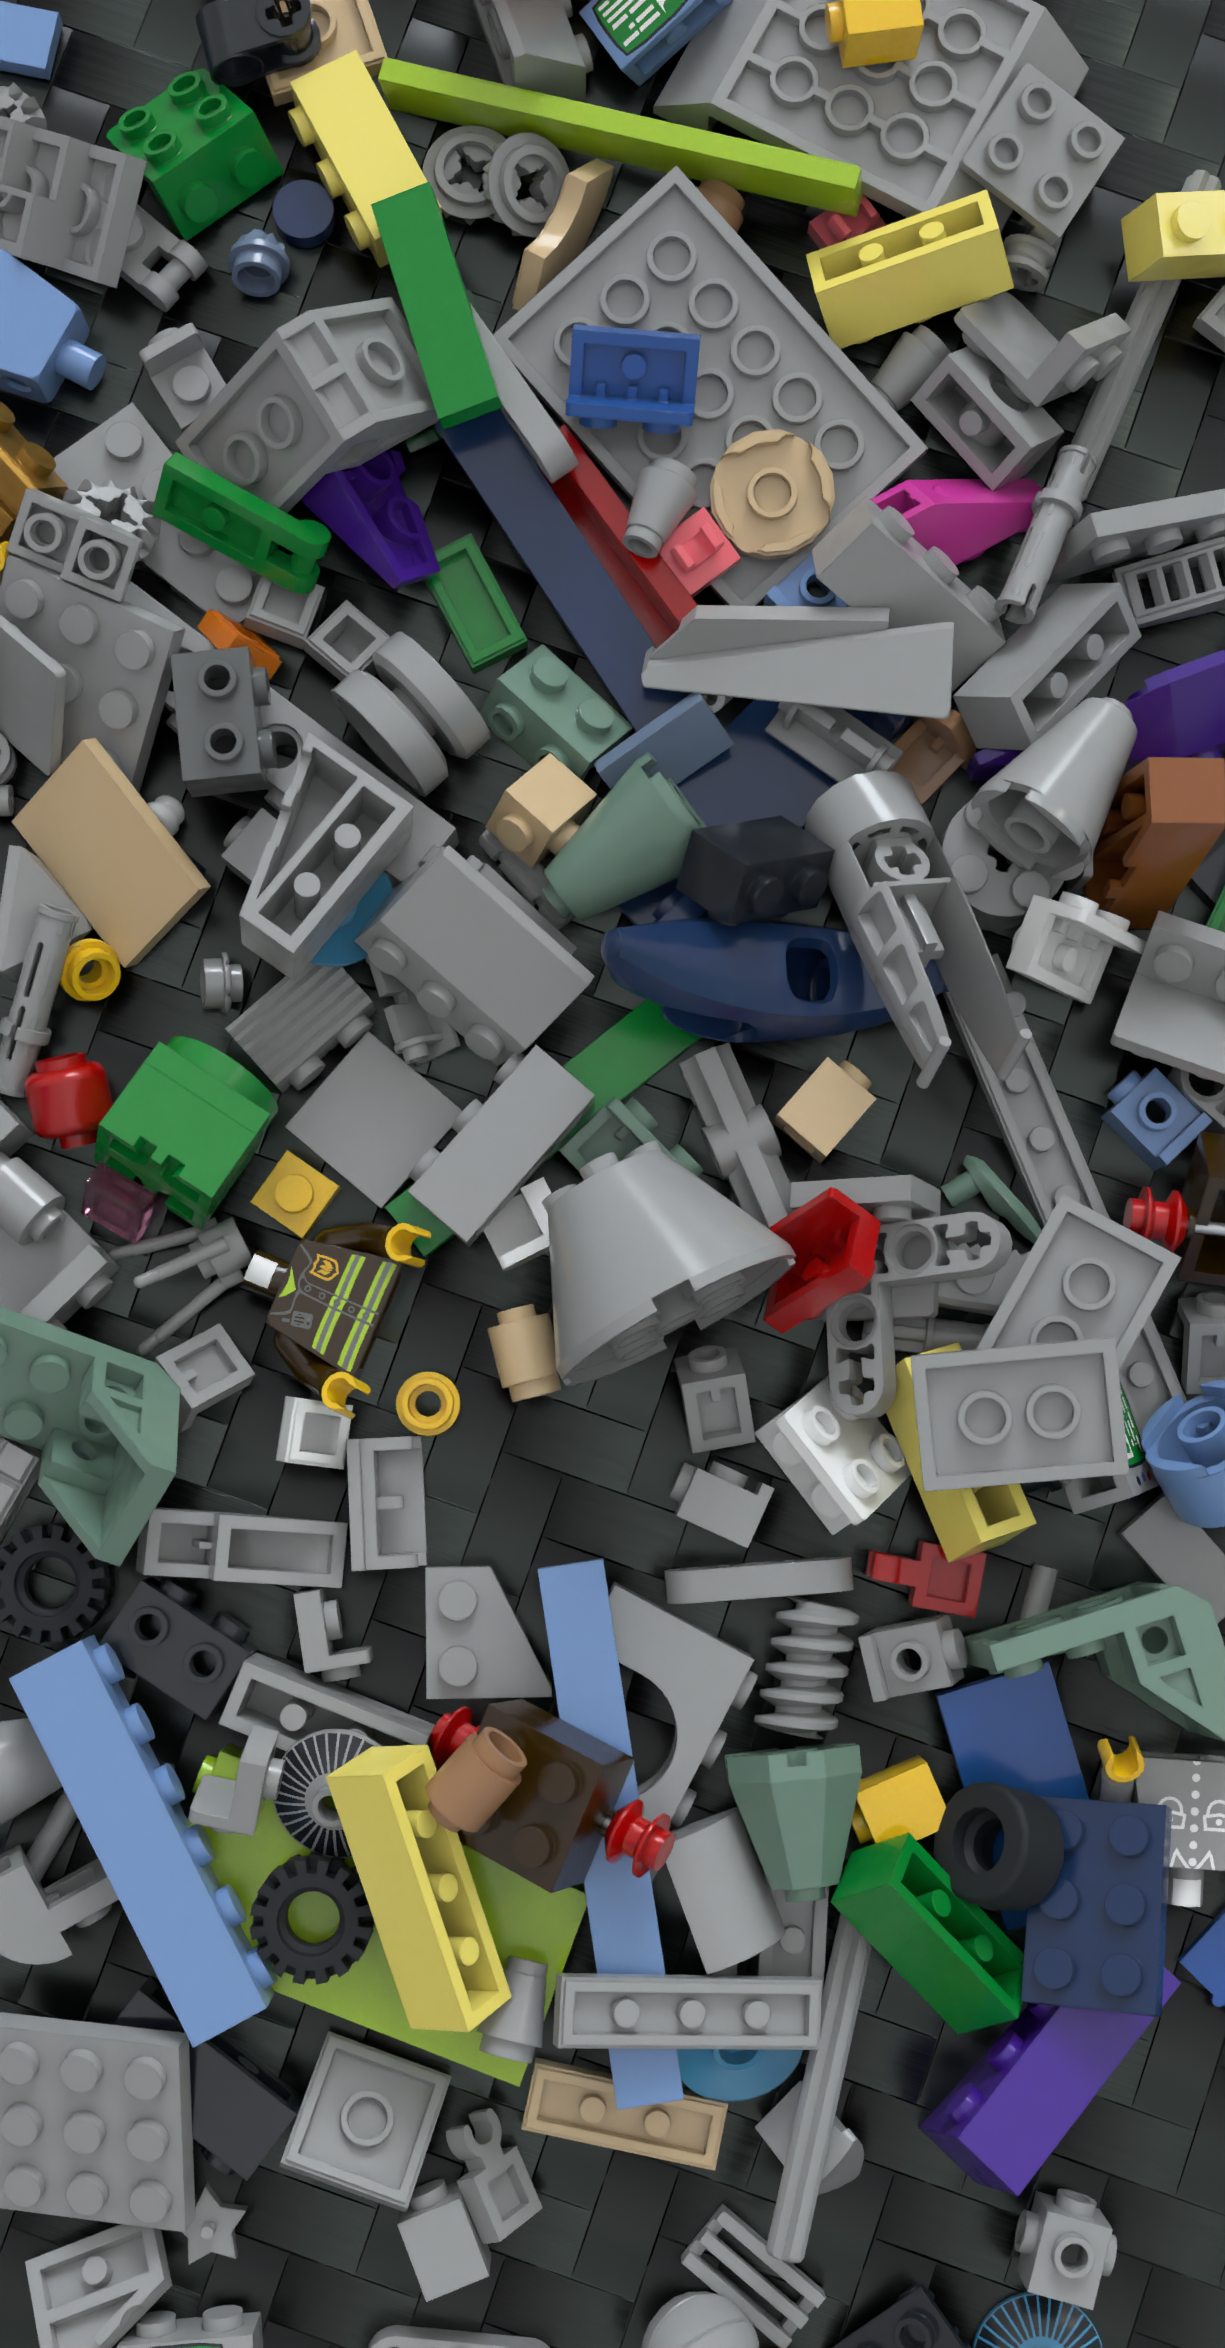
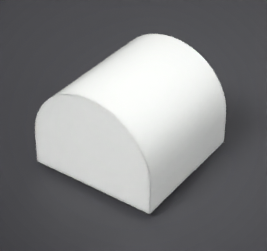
M285 1396L276 1461L344 1470L347 1450L346 1439L349 1437L351 1419L329 1409L323 1401ZM346 1405V1408L352 1412L353 1405Z

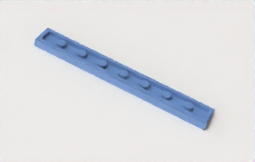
M603 1558L538 1568L559 1718L633 1757ZM634 1761L614 1810L616 1811L639 1799ZM604 1837L601 1839L584 1881L597 1974H665L650 1869L642 1877L637 1878L632 1874L633 1859L624 1855L615 1863L608 1862L605 1854ZM608 2049L617 2110L684 2100L677 2049Z

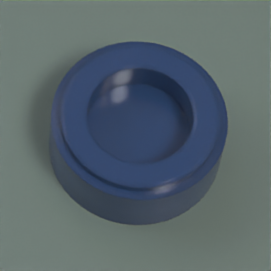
M311 180L292 181L283 186L274 198L272 212L277 231L290 245L299 248L315 247L326 241L332 234L336 222L334 205L330 194L322 185Z

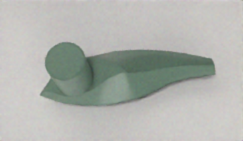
M966 1155L963 1164L967 1171L940 1187L952 1207L956 1208L981 1192L993 1212L1006 1218L1019 1233L1035 1244L1042 1230L1032 1214L983 1160Z

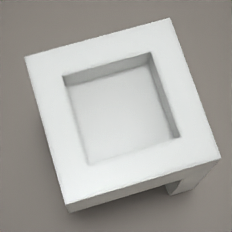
M544 1177L520 1188L521 1194L513 1197L484 1230L504 1273L550 1251L548 1214L542 1201L551 1194V1191Z

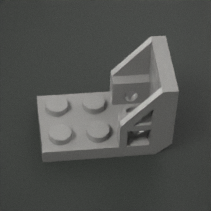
M386 297L308 310L277 328L175 443L183 456L288 513L325 474L360 466L439 420L409 325L393 298Z

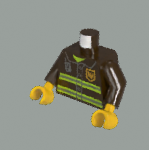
M361 1222L323 1229L316 1235L314 1241L301 1239L291 1262L257 1250L248 1266L243 1285L275 1298L266 1318V1323L275 1328L273 1335L275 1349L297 1381L322 1397L323 1403L329 1409L346 1418L352 1419L356 1415L346 1408L345 1402L348 1394L354 1389H358L367 1395L371 1392L368 1384L359 1379L407 1269L404 1264L416 1268L425 1265V1260L411 1255V1245L419 1236L431 1238L432 1234L428 1230L407 1223L388 1226Z

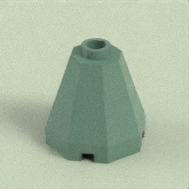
M856 1743L795 1746L793 1749L778 1750V1748L724 1755L727 1784L772 1890H785L786 1902H807L825 1899V1887L839 1884L862 1775L859 1745Z

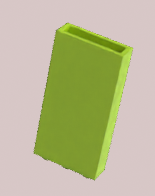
M229 1743L220 1750L217 1758L207 1755L200 1768L192 1792L196 1793L204 1775L236 1780L239 1761L244 1748ZM332 1796L323 1797V1802L328 1807L337 1810ZM270 1799L265 1801L254 1836L241 1833H220L208 1826L201 1825L209 1837L215 1852L216 1859L210 1862V1865L221 1887L230 1884L242 1903L246 1914V1921L240 1925L252 1948L259 1945L257 1939L252 1940L250 1927L253 1924V1916H250L252 1904L257 1898V1892L278 1865H283L290 1857L300 1854L301 1857L309 1856L311 1850L298 1843L286 1831L276 1813L274 1802ZM188 1820L190 1826L195 1825L194 1823H191V1822ZM461 1843L503 1970L504 1968L506 1969L509 1955L548 1965L545 1975V2020L555 1993L556 1973H562L587 1907L584 1882L550 1893ZM353 1857L345 1858L343 1863L353 1868L355 1866ZM311 1891L297 1896L291 1902L288 1910V1921L292 1931L304 1941L311 1943L325 1941L334 1935L339 1927L340 1916L336 1904L329 1896L321 1892ZM375 1922L373 1933L365 1952L359 1961H355L351 1965L350 1970L341 1977L335 1974L330 1977L327 1983L317 1985L315 1979H306L303 1985L293 1983L294 1976L284 1972L282 1977L276 1974L277 1982L271 1985L277 1993L520 2087L528 2063L480 2051L479 2048L483 2034L477 2032L479 2025L470 2032L411 2029Z

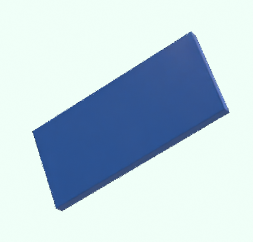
M1047 1659L1042 1660L1044 1665L1042 1670L1026 1676L1005 1679L1004 1673H1000L935 1693L963 1788L976 1782H997L1028 1791L1036 1796L1089 1800L1052 1670ZM1003 1828L998 1832L993 1845L994 1865L999 1861L1004 1848ZM1027 1909L1024 1911L999 1910L1007 1932L1026 1926Z

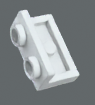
M1064 891L1059 901L1034 894L1022 926L1013 937L1012 952L1006 968L1070 999L1091 1005L1113 946L1143 954L1147 942L1127 932L1131 923L1129 920L1098 909L1099 904L1092 900Z

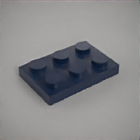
M1038 1796L1044 1799L1058 1816L1064 1836V1861L1054 1887L1041 1902L1027 1909L1021 2001L1030 2004L1162 2018L1172 1809L1167 1805Z

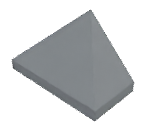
M9 845L0 901V976L18 983L38 914L37 908L39 903L60 906L80 915L70 945L83 939L94 928L39 857L21 846Z

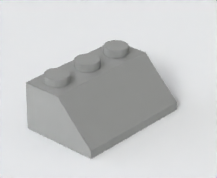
M472 0L503 84L575 101L586 99V73L593 71V62L583 33L574 35L568 18L573 16L570 0Z
M450 845L394 887L354 939V942L367 952L370 961L375 967L397 978L416 995L417 1001L428 1013L445 1020L464 1037L467 1046L475 1054L490 1060L496 1066L506 1062L514 1053L519 1054L526 1050L595 977Z

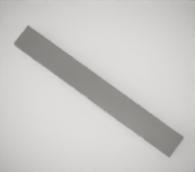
M998 953L991 955L1004 989L1007 992L1013 991ZM942 992L1041 1230L1045 1226L1062 1193L1109 1218L1033 1036L1009 1078L1005 1081L1000 1080L973 1038L950 992ZM1023 1013L1015 1017L1018 1031L1022 1028L1029 1029ZM1150 1315L1119 1370L1140 1434H1142L1150 1417L1165 1402L1178 1394L1181 1395L1184 1403L1187 1402Z

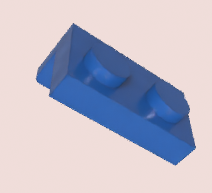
M574 324L572 329L569 395L566 401L565 415L579 417L580 425L596 429L614 428L617 426V420L642 422L643 430L657 434H675L680 432V426H692L701 335Z

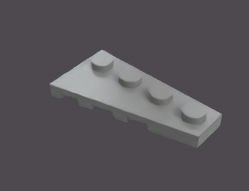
M131 402L54 458L56 462L54 471L66 483L69 490H78L84 479L93 482L97 486H102L110 477L115 488L125 490L135 486L139 500L154 502L163 465L172 456V453L133 402ZM112 512L107 517L100 516V518L108 522L114 519L121 520L120 515ZM155 516V518L161 521L157 545L147 557L137 561V563L143 568H148L167 583L172 591L204 616L208 609L212 611L215 609L244 625L245 617L261 575Z

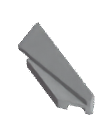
M697 605L682 618L680 626L674 634L657 649L651 646L646 651L641 681L643 687L946 719L951 713L954 622L889 629L890 607Z

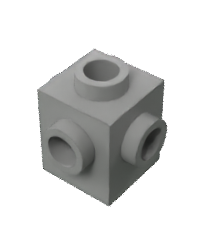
M1062 2188L1057 2190L1056 2196L1036 2191L1031 2211L1024 2209L1021 2212L1015 2233V2250L1021 2252L1016 2271L1027 2292L1093 2310L1101 2276H1110L1117 2254L1116 2235L1112 2234L1113 2228L1101 2210L1096 2208L1097 2202L1085 2194Z

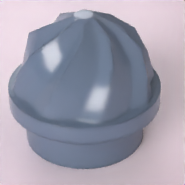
M254 229L250 233L241 235L231 247L228 256V266L232 272V281L239 290L255 297H268L275 294L279 290L280 285L288 278L290 260L285 253L284 244L277 242L273 232L266 234L263 230Z

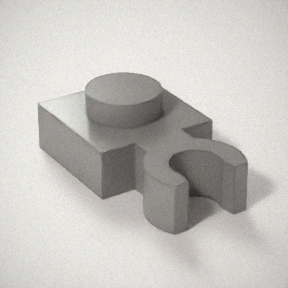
M486 2108L469 2114L470 2121L475 2130V2139L468 2124L451 2127L446 2131V2139L451 2152L458 2159L465 2161L469 2170L468 2173L456 2182L482 2244L501 2242L543 2208L518 2147L501 2148L502 2130L499 2118L493 2109Z

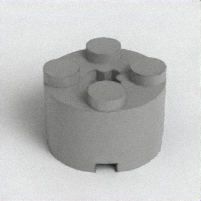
M971 799L953 817L939 840V844L955 877L963 888L980 929L993 932L1005 931L1023 923L1034 894L1052 899L1061 888L1064 880L1049 878L1054 868L1036 863L1032 870L1029 871L1006 857L1005 862L1010 867L1006 872L997 870V860L992 855L994 852H1000L980 832L977 822L982 817V813L979 807L972 810Z

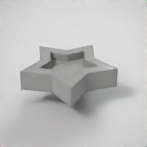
M208 2182L195 2206V2219L188 2230L182 2232L188 2238L189 2264L210 2252L234 2259L238 2256L234 2229L248 2206L223 2203Z

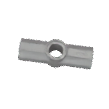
M726 1043L712 1047L679 1063L678 1067L681 1077L704 1127H701V1133L710 1157L721 1179L728 1180L738 1206L767 1228L794 1212L795 1210L790 1208L791 1182L787 1178L779 1159L782 1151L776 1133L763 1106L760 1103L755 1104L730 1044Z

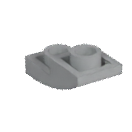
M29 488L25 490L6 551L61 573L60 578L115 601L123 602L144 540L74 505L37 489Z

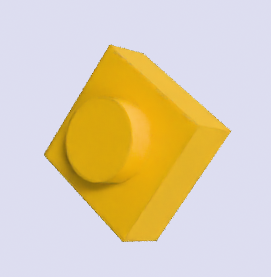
M287 1150L250 1202L301 1238L306 1239L342 1188Z

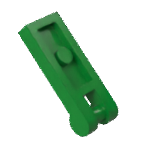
M178 452L174 453L163 465L152 515L289 591L298 594H308L314 591L320 574V569L316 562L317 559L325 556L331 540V533L327 527L314 520L296 519ZM278 544L292 551V555L277 549Z

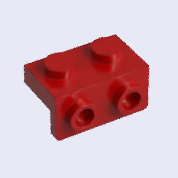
M828 1188L769 1227L768 1229L791 1245L796 1254V1257L793 1258L796 1264L787 1274L771 1285L763 1321L783 1334L806 1319H815L827 1306L846 1294L857 1293L863 1289L875 1271L874 1256L881 1221L838 1189Z

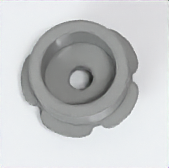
M220 952L219 958H202L200 961V997L203 1009H220L223 1014H228L231 1009V1002H242L241 964H229V957L226 952Z

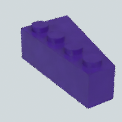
M1165 1967L1162 2007L1181 1984ZM1028 2003L1027 2007L1018 2016V2019L1013 2021L918 2128L975 2183L1019 2196L1155 2017Z

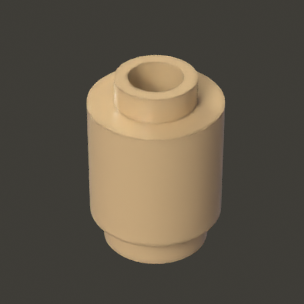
M534 1304L496 1313L499 1325L488 1328L487 1331L502 1389L509 1388L512 1403L562 1390L559 1375L556 1372L554 1330L550 1314L536 1315Z

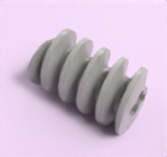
M786 1596L796 1603V1609L776 1612L775 1619L789 1627L791 1634L770 1639V1645L784 1653L786 1658L785 1661L767 1663L764 1669L781 1681L780 1687L760 1689L759 1693L761 1698L775 1706V1712L755 1715L754 1722L762 1727L795 1736L823 1739L817 1732L836 1729L839 1721L837 1717L824 1710L822 1706L841 1703L844 1697L842 1691L827 1681L828 1679L846 1677L849 1672L848 1666L834 1658L833 1653L848 1652L853 1650L854 1647L853 1640L839 1632L838 1627L858 1624L859 1616L844 1607Z

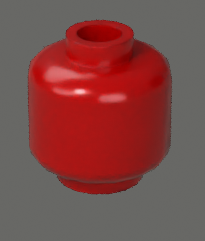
M85 1052L68 1053L35 1062L36 1072L30 1074L24 1081V1091L35 1133L46 1139L59 1138L61 1149L76 1148L95 1143L99 1123L113 1105L103 1065L96 1061H87Z

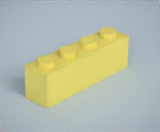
M429 1746L370 1747L326 1776V1780L411 2029L470 2032L508 2001L512 1995L458 1833L452 1832L439 1824L428 1809L430 1799L426 1793V1784L437 1772Z

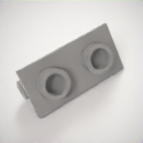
M780 702L778 705L780 710L765 729L766 733L837 783L860 773L876 770L891 772L904 754L898 747L841 708Z
M369 957L365 958L366 963L370 966L379 997H394L396 1005L385 1008L384 1012L395 1043V1053L403 1054L406 1064L415 1063L416 1067L422 1066L461 1046L457 1032L442 1018L428 1013L419 1004L416 995L397 978L379 970L372 964Z

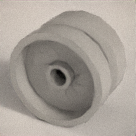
M396 632L373 652L375 669L382 682L370 673L353 670L330 692L342 714L372 751L410 789L419 796L426 797L449 776L446 758L439 747L452 756L468 759L491 738L490 730L466 694L437 661L412 638L403 632Z

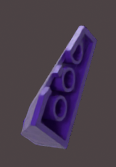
M388 449L360 466L325 474L303 496L301 501L395 589L432 578L441 570L420 508L415 502L406 497L399 476L406 468L400 451Z
M1225 649L1145 679L1146 687L1136 691L1127 698L1128 701L1122 703L1131 712L1133 722L1137 728V738L1123 775L1148 757L1222 758L1221 755L1225 752ZM983 749L974 753L967 770H965L969 781L990 780L1024 750Z

